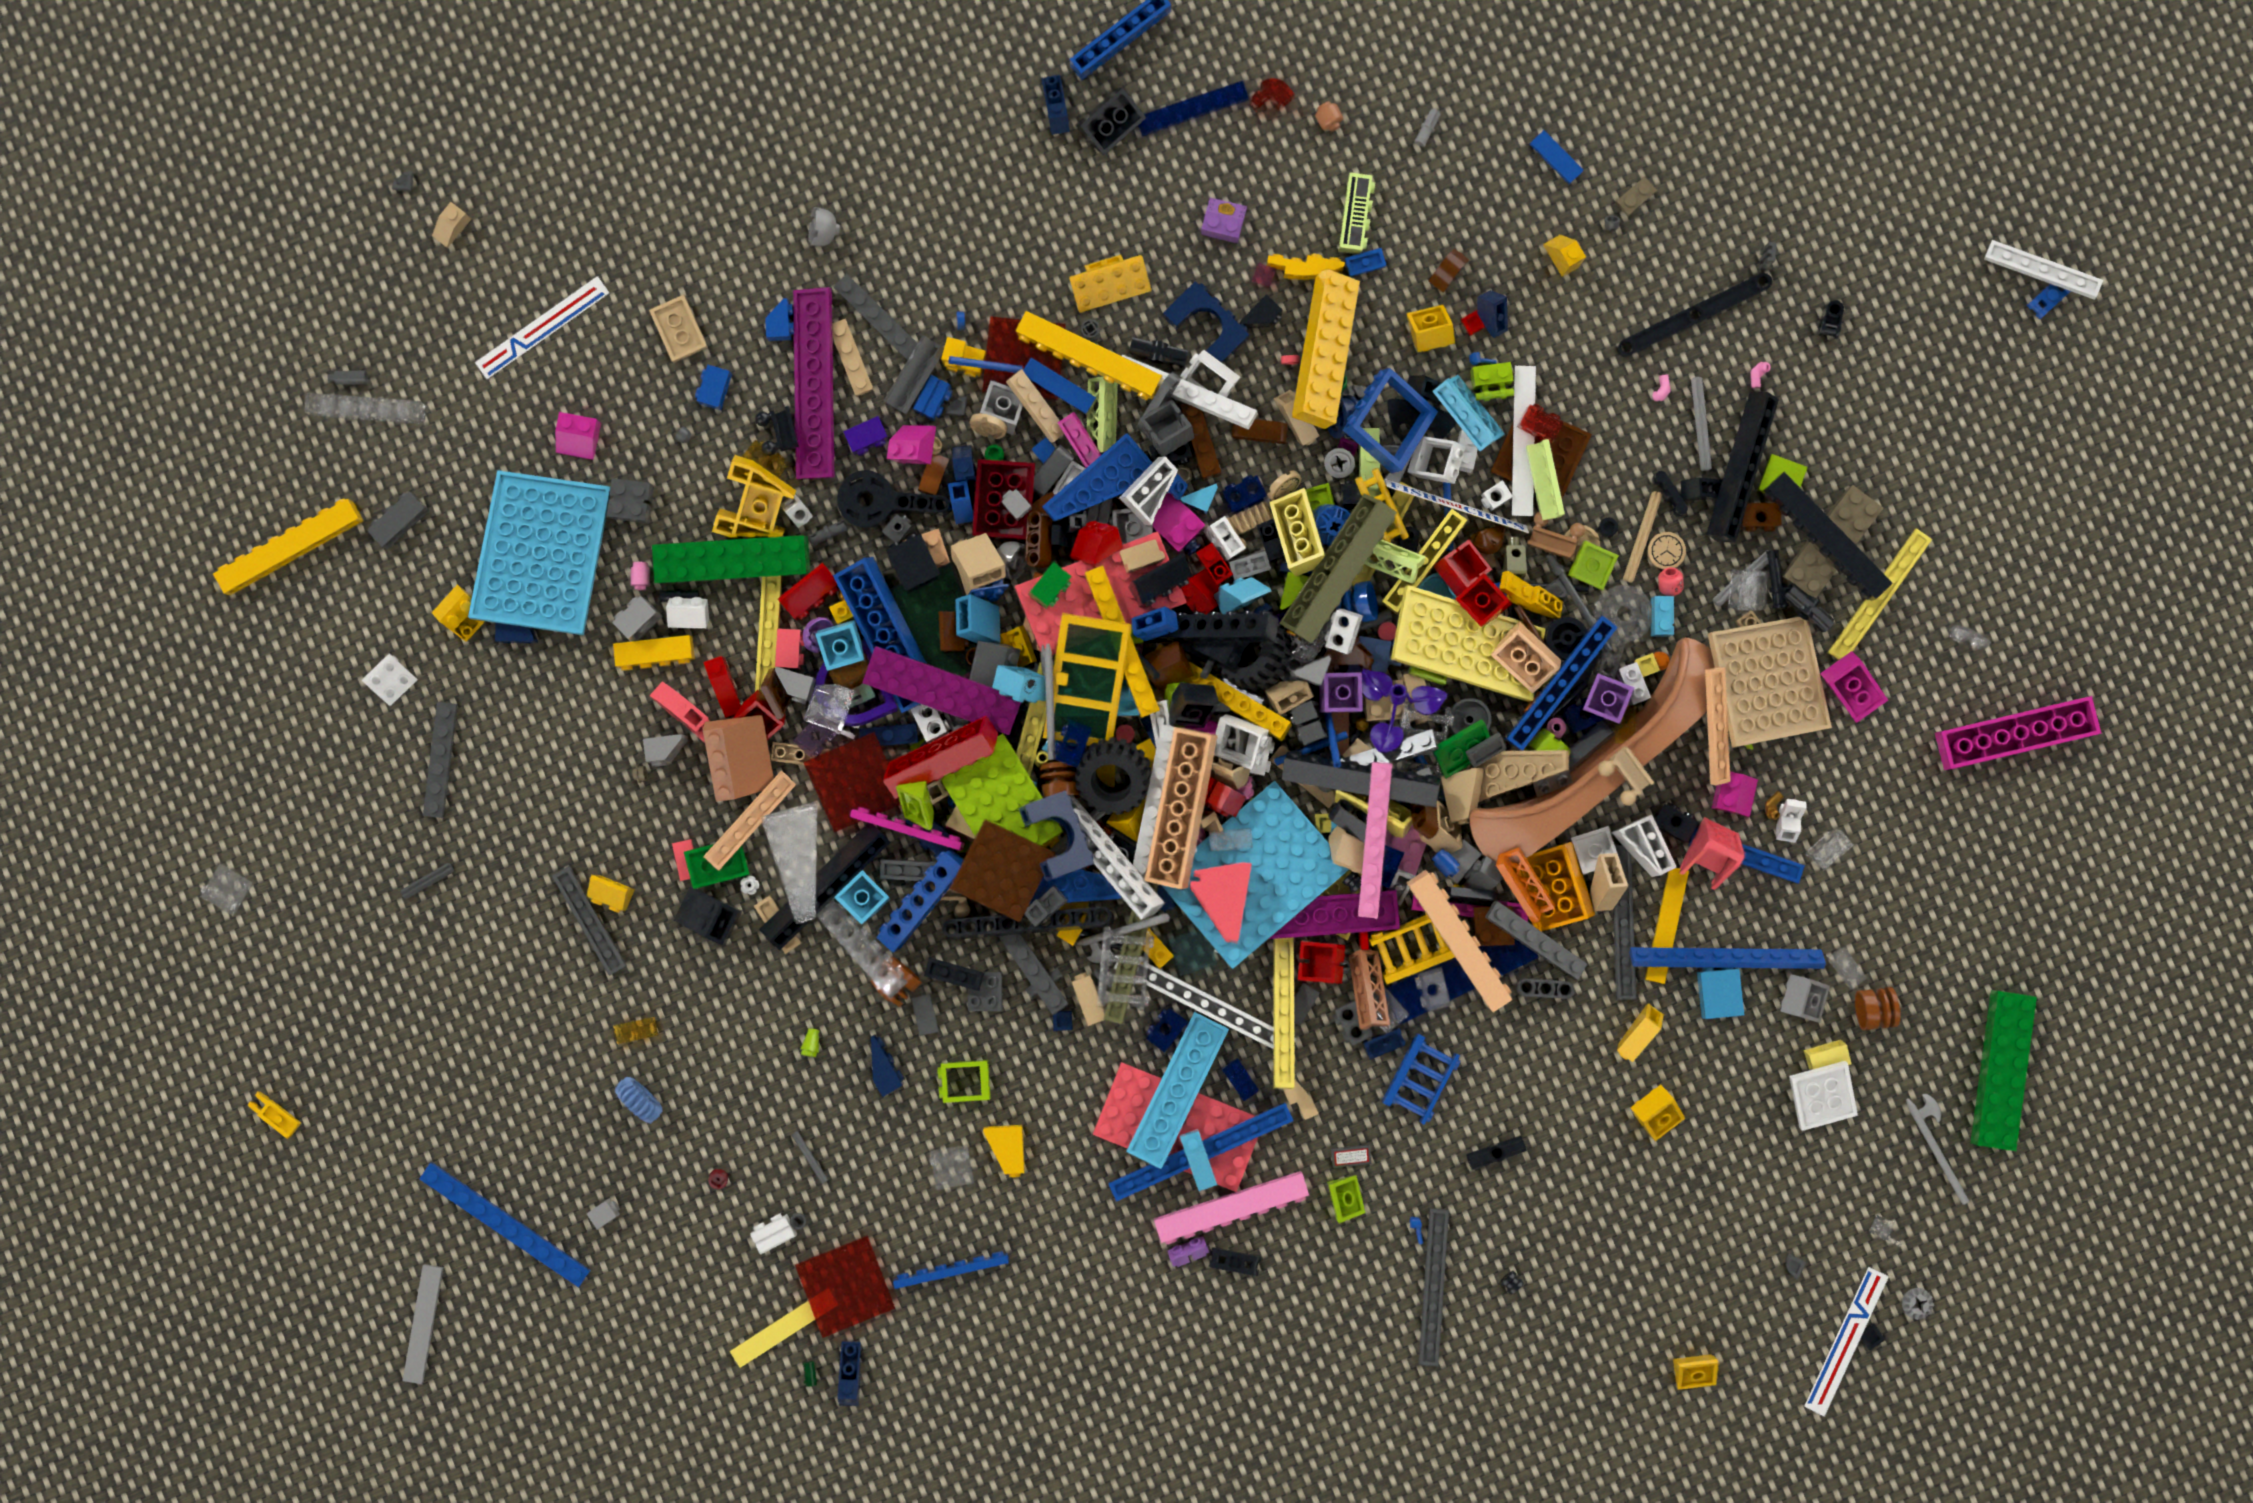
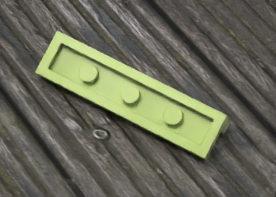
M1104 377L1088 379V393L1095 396L1096 400L1087 412V433L1093 442L1095 439L1097 440V449L1103 454L1116 443L1118 383L1114 382V384L1105 381ZM1099 382V390L1095 392V383ZM1096 402H1098V403H1099V408H1098L1097 411L1095 412V411H1094V404H1095ZM1097 420L1098 427L1096 430H1094L1093 424Z
M1549 439L1527 445L1526 451L1542 521L1560 518L1565 512Z
M1381 540L1373 549V554L1376 555L1379 561L1374 562L1369 557L1364 564L1413 584L1416 582L1418 568L1424 564L1426 557ZM1385 561H1392L1396 568H1389ZM1408 567L1412 569L1411 576L1406 575L1402 568Z

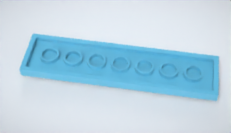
M1196 1012L1193 1013L1126 1151L1127 1153L1162 1169L1229 1030L1228 1028Z

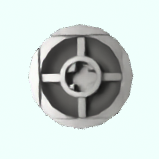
M814 207L811 213L814 219L809 224L810 246L829 245L835 235H839L840 225L836 224V218L832 212L827 209Z
M1008 541L997 548L996 551L1005 564V578L1013 580L1012 578L1018 579L1027 565L1024 562L1026 545L1020 542Z

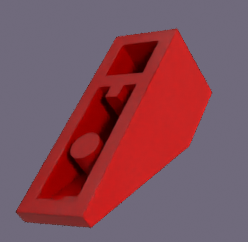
M719 656L703 662L725 718L735 715L742 705L725 657Z

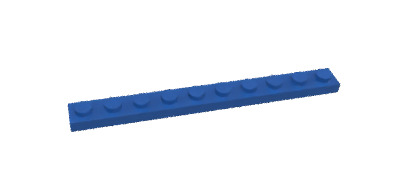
M1631 947L1629 952L1633 967L1824 969L1826 965L1823 952L1820 949Z
M1283 1103L1202 1140L1208 1159L1292 1122L1293 1119L1286 1103ZM1182 1149L1168 1155L1162 1169L1149 1164L1108 1184L1117 1202L1189 1169L1190 1165L1185 1150Z
M433 1162L428 1165L419 1178L425 1184L575 1286L580 1287L591 1271Z

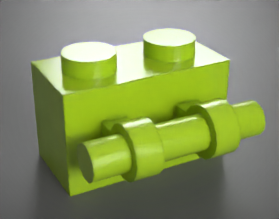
M1511 362L1472 367L1470 371L1472 389L1482 390L1481 393H1475L1476 401L1483 400L1485 402L1493 398L1507 399L1508 396H1514V389H1506L1505 387L1513 382ZM1498 387L1499 390L1489 391L1488 388Z

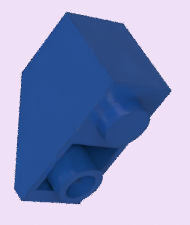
M783 298L765 318L766 338L768 341L792 340L791 334H794V323H791L790 315H793L794 311L793 304H790L787 298Z
M967 480L949 483L948 488L956 525L973 522L974 514Z

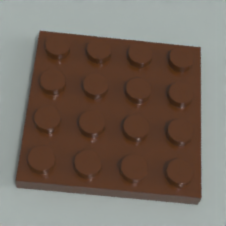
M1535 408L1534 444L1549 439L1560 494L1563 499L1592 434ZM1514 420L1490 473L1512 483Z
M985 818L950 885V889L1020 922L1044 876L1040 863L1053 858L1055 852Z

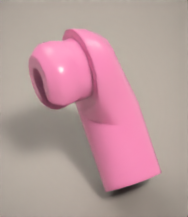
M1760 362L1751 370V388H1761V377L1766 372H1769L1771 368L1768 362Z

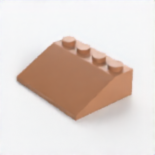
M763 715L705 722L703 735L716 802L738 799L763 791L774 779Z

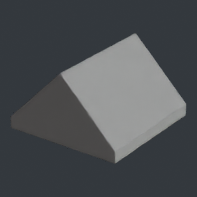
M1330 656L1319 658L1290 671V676L1307 681L1313 685H1321L1331 658Z

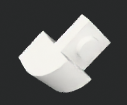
M1787 799L1785 804H1781L1779 809L1780 817L1777 819L1776 840L1796 842L1801 833V818L1806 810V802Z

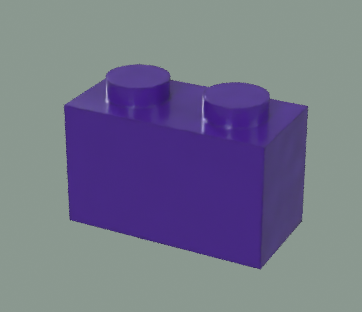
M878 416L843 431L853 454H858L859 456L868 453V449L874 446L876 448L884 446L886 441L889 440Z

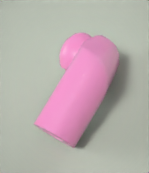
M1668 375L1659 376L1660 388L1652 394L1653 400L1656 402L1665 400L1671 391Z

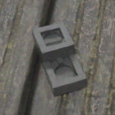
M1053 886L1040 899H1036L1026 909L1024 914L1037 927L1068 900L1056 886Z

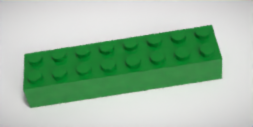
M805 535L652 545L654 583L807 575L810 573L808 536Z
M1991 990L1971 1144L2010 1151L2017 1150L2036 996Z

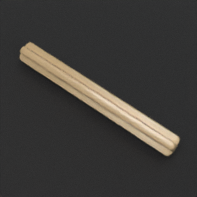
M1654 491L1651 494L1623 580L1632 583L1635 579L1662 499L1660 492Z

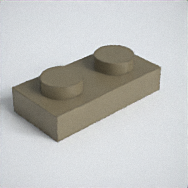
M1644 176L1615 203L1628 217L1655 194L1657 189Z

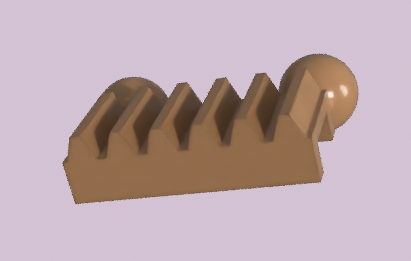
M1537 512L1534 515L1535 526L1533 527L1531 538L1528 540V546L1572 560L1578 539L1585 534V527L1581 523L1573 524L1570 527V534L1572 535L1570 538L1543 529L1542 527L1547 525L1549 520L1542 521L1541 513Z

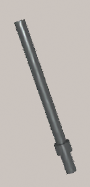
M1552 553L1549 554L1546 558L1553 568V573L1556 577H1559L1591 628L1595 623L1594 618L1565 574L1566 570L1563 565L1558 563ZM1607 641L1603 649L1606 653H1609L1613 648Z

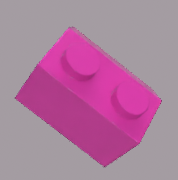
M559 412L555 430L556 453L594 460L601 422L594 418Z
M903 425L889 440L887 459L904 464H931L936 426Z
M1730 771V782L1716 785L1711 809L1750 817L1758 779Z

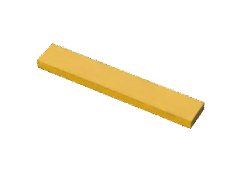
M1678 868L1668 871L1652 948H1673L1689 871L1684 875L1680 874L1681 869ZM1647 967L1645 980L1665 984L1668 967Z

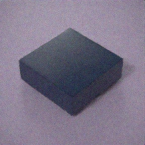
M1059 1011L1053 1016V1031L1073 1030L1072 1011Z

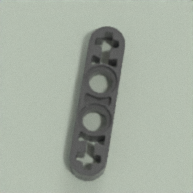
M1172 372L1165 378L1143 416L1169 401L1181 381L1178 375ZM1139 421L1137 424V428L1141 432H1143Z

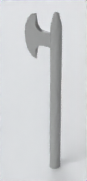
M1042 644L1041 667L1043 675H1045L1048 759L1054 760L1056 759L1052 651L1050 644H1046L1045 649Z
M1163 914L1089 936L1080 940L1077 945H1090L1093 953L1087 959L1093 963H1102L1110 958L1111 950L1104 951L1099 944L1100 941L1169 921L1168 914Z
M1922 1094L1925 1105L1918 1110L1916 1105L1907 1098L1906 1102L1910 1113L1962 1205L1969 1202L1968 1197L1923 1120L1931 1115L1938 1123L1941 1121V1110L1938 1103L1930 1095Z

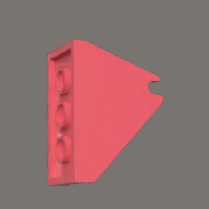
M1704 817L1680 866V874L1684 875L1697 863L1715 872L1711 882V889L1716 890L1740 866L1745 857L1739 833Z
M1242 862L1195 870L1194 877L1200 878V881H1191L1190 883L1191 891L1226 942L1238 943L1251 863Z

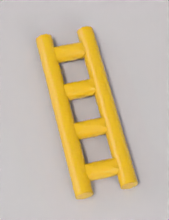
M1379 468L1373 469V477L1366 481H1363L1361 476L1357 477L1355 482L1362 496L1363 494L1370 496L1367 488L1377 483L1381 494L1374 498L1382 502L1385 501L1387 506L1397 512L1394 519L1397 528L1388 533L1385 531L1382 540L1391 543L1390 540L1398 535L1401 536L1402 540L1407 539L1409 535Z

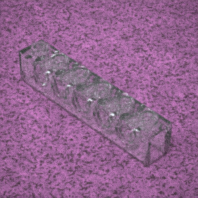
M306 393L304 412L318 417L425 424L427 405L421 401Z
M832 899L816 916L880 990L892 998L908 983L903 977L905 973L898 966L895 968L892 965L894 960L887 953L883 954L880 951L882 947L877 941L870 940L871 934L864 927L860 928L857 925L859 922L852 915L849 916L846 912L847 910L840 903ZM854 931L853 935L849 937V934ZM865 944V947L860 950L861 946ZM877 957L876 961L872 963L873 958ZM888 970L887 975L883 977L884 972Z

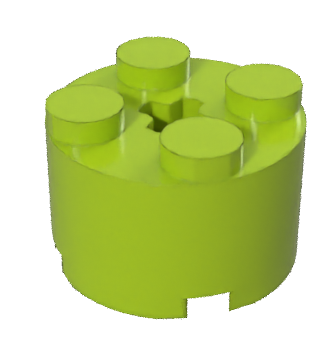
M1544 728L1524 748L1525 751L1567 750L1569 755L1571 754L1570 749L1561 740L1558 741L1554 738V734Z

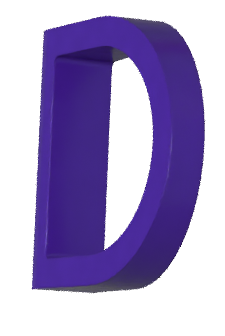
M864 639L861 640L863 654L869 664L872 653ZM825 663L822 664L816 677V698L822 711L834 722L846 726H861L897 712V705L892 693L880 690L885 703L857 715H848L837 711L830 705L825 696L824 684L831 670L827 671Z

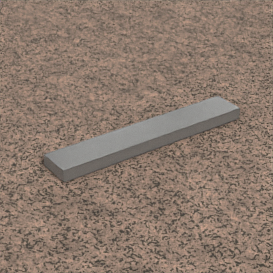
M424 1264L422 1267L403 1381L424 1383L444 1267Z

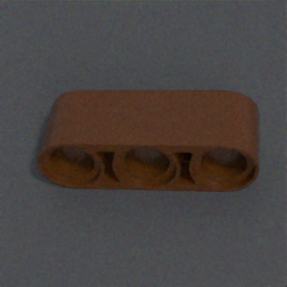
M1255 419L1248 430L1233 423L1231 437L1241 440L1286 444L1288 424Z
M1032 511L1027 517L1026 562L1029 566L1043 569L1047 568L1051 562L1052 519L1047 513Z
M1410 803L1413 828L1427 839L1435 837L1439 830L1436 807Z

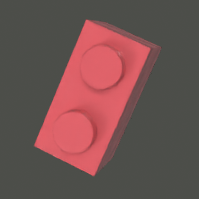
M777 629L775 667L801 670V665H804V654H801L802 646H804L803 632L801 630Z

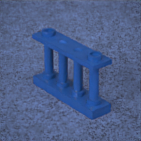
M1416 1033L1381 1102L1388 1106H1391L1392 1103H1397L1422 1116L1419 1122L1425 1125L1426 1121L1430 1122L1434 1114L1432 1109L1452 1070L1456 1071L1461 1060H1459L1460 1055L1456 1053L1451 1058L1426 1045L1425 1037ZM1418 1051H1423L1448 1064L1444 1074L1442 1075L1417 1062L1415 1057ZM1414 1068L1439 1081L1435 1091L1433 1092L1408 1079L1406 1075L1409 1069L1412 1070ZM1400 1086H1406L1429 1098L1430 1101L1426 1109L1400 1097V1094L1397 1093Z

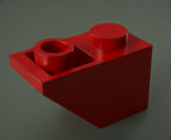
M1213 543L1196 552L1197 559L1216 585L1233 575Z

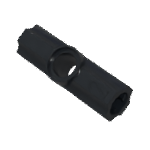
M1132 337L1129 354L1148 358L1149 361L1158 364L1168 363L1184 367L1188 350L1169 346V344L1162 341L1153 340L1151 342Z
M1790 583L1784 588L1781 596L1796 609L1795 612L1800 618L1810 621L1821 632H1826L1833 626L1834 619L1820 607L1821 603L1818 599L1807 595L1795 583Z
M1519 1135L1467 1153L1466 1157L1471 1170H1475L1495 1162H1501L1506 1158L1526 1152L1527 1150L1522 1136ZM1494 1148H1500L1501 1154L1499 1157H1492V1150Z

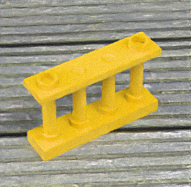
M1426 913L1425 916L1400 925V929H1392L1385 932L1378 931L1368 938L1372 946L1377 944L1386 967L1382 977L1386 984L1455 958ZM1431 923L1440 946L1439 950L1433 953L1429 952L1420 929L1421 926ZM1411 930L1414 932L1422 953L1421 958L1416 960L1411 959L1402 936L1403 933ZM1393 937L1396 939L1404 960L1403 965L1398 967L1393 966L1384 941Z

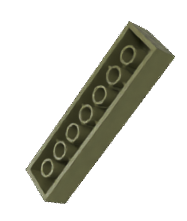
M1363 494L1325 552V557L1316 566L1279 624L1312 644L1318 638L1324 624L1329 621L1333 610L1340 604L1344 593L1350 589L1356 575L1361 572L1365 561L1373 554V549L1377 543L1384 537V532L1388 526L1394 522L1397 512L1382 501Z

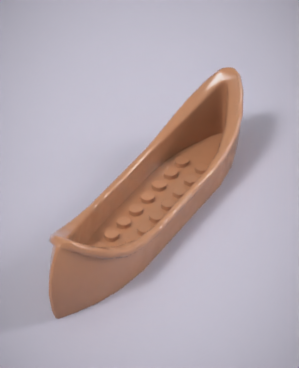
M1680 639L1675 646L1665 674L1651 695V698L1648 699L1643 708L1625 726L1615 733V736L1570 772L1573 783L1538 798L1535 794L1520 802L1502 807L1473 809L1469 815L1470 828L1475 843L1482 854L1497 862L1499 854L1519 847L1526 858L1573 825L1626 781L1616 767H1614V772L1610 776L1601 775L1598 771V766L1602 761H1610L1614 754L1626 746L1643 767L1697 722L1707 712L1705 670L1715 668L1711 649L1694 639ZM1517 855L1509 857L1512 862H1520Z

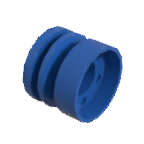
M1324 504L1312 511L1321 543L1328 546L1331 545L1350 516L1346 509L1334 504ZM1332 522L1336 523L1334 530L1330 528L1332 527Z
M1370 581L1359 582L1355 584L1354 589L1351 586L1344 593L1336 610L1342 608L1363 615L1362 622L1377 620L1378 602L1372 583ZM1343 616L1341 620L1342 624L1344 626H1348L1349 620L1347 617Z

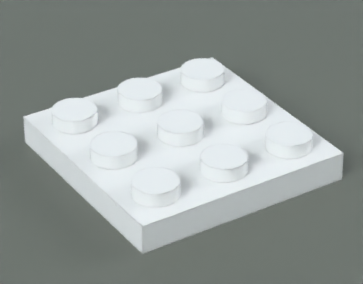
M1846 1061L1789 1076L1799 1128L1802 1131L1858 1116L1849 1067Z

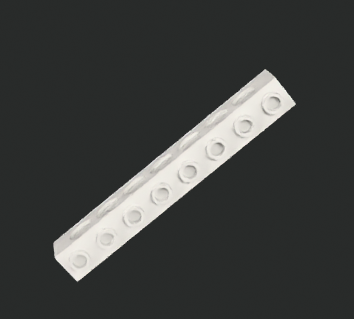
M1069 795L1072 799L1074 813L1079 817L1081 831L1086 835L1088 849L1093 853L1095 866L1141 920L1153 916L1164 904V901L1145 881L1073 795Z

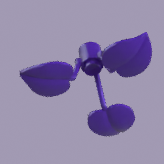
M1367 669L1362 670L1363 695L1371 701H1379L1383 696L1388 697L1390 695V700L1393 703L1390 725L1379 723L1371 730V742L1380 753H1388L1395 750L1403 741V730L1400 727L1393 726L1397 705L1403 704L1407 698L1410 703H1414V708L1418 713L1431 715L1440 709L1447 698L1446 692L1430 686L1416 687L1412 690L1411 698L1409 693L1406 692L1405 686L1402 684L1393 685L1392 679L1387 674Z

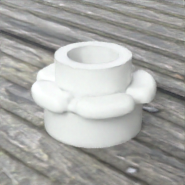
M747 876V878H743L740 882L741 891L745 894H755L759 888V882L753 876Z

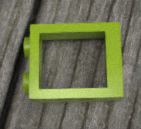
M988 1060L941 1063V1067H938V1079H942V1087H939V1098H943V1103L991 1099ZM980 1066L981 1095L948 1096L947 1068Z

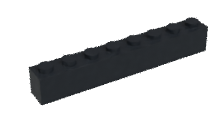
M1749 392L1706 534L1717 542L1736 543L1779 399L1769 392Z
M1785 472L1778 475L1763 490L1766 493V498L1772 503L1775 502L1779 506V511L1784 516L1791 518L1794 527L1802 530L1806 534V539L1820 548L1819 552L1833 562V566L1837 571L1843 572L1847 576L1846 579L1851 585H1856L1861 590L1860 594L1866 600H1876L1893 584Z
M1291 751L1287 752L1284 759L1282 780L1369 795L1372 764L1366 766L1360 765L1356 761H1341V766L1335 768L1332 758L1326 759L1316 754L1303 755L1301 752ZM1392 768L1389 799L1436 807L1441 779L1430 774L1423 776L1413 771L1400 772Z
M868 822L759 930L780 951L891 842L874 824Z

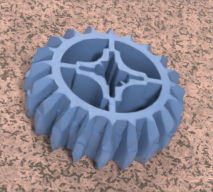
M625 1077L615 1088V1092L621 1102L644 1122L652 1123L663 1112L657 1098L634 1078Z

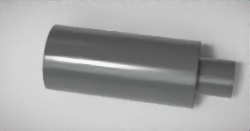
M366 370L335 371L334 374H328L327 377L328 382H334L335 385L368 383V373Z

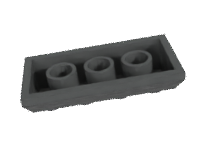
M978 641L969 679L992 687L998 665L1017 667L1021 649L1003 643Z

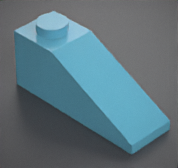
M1196 1129L1180 1135L1198 1190L1201 1191L1216 1186L1217 1182L1199 1130Z

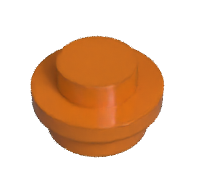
M1660 651L1654 653L1660 671L1666 669L1670 662L1668 655Z

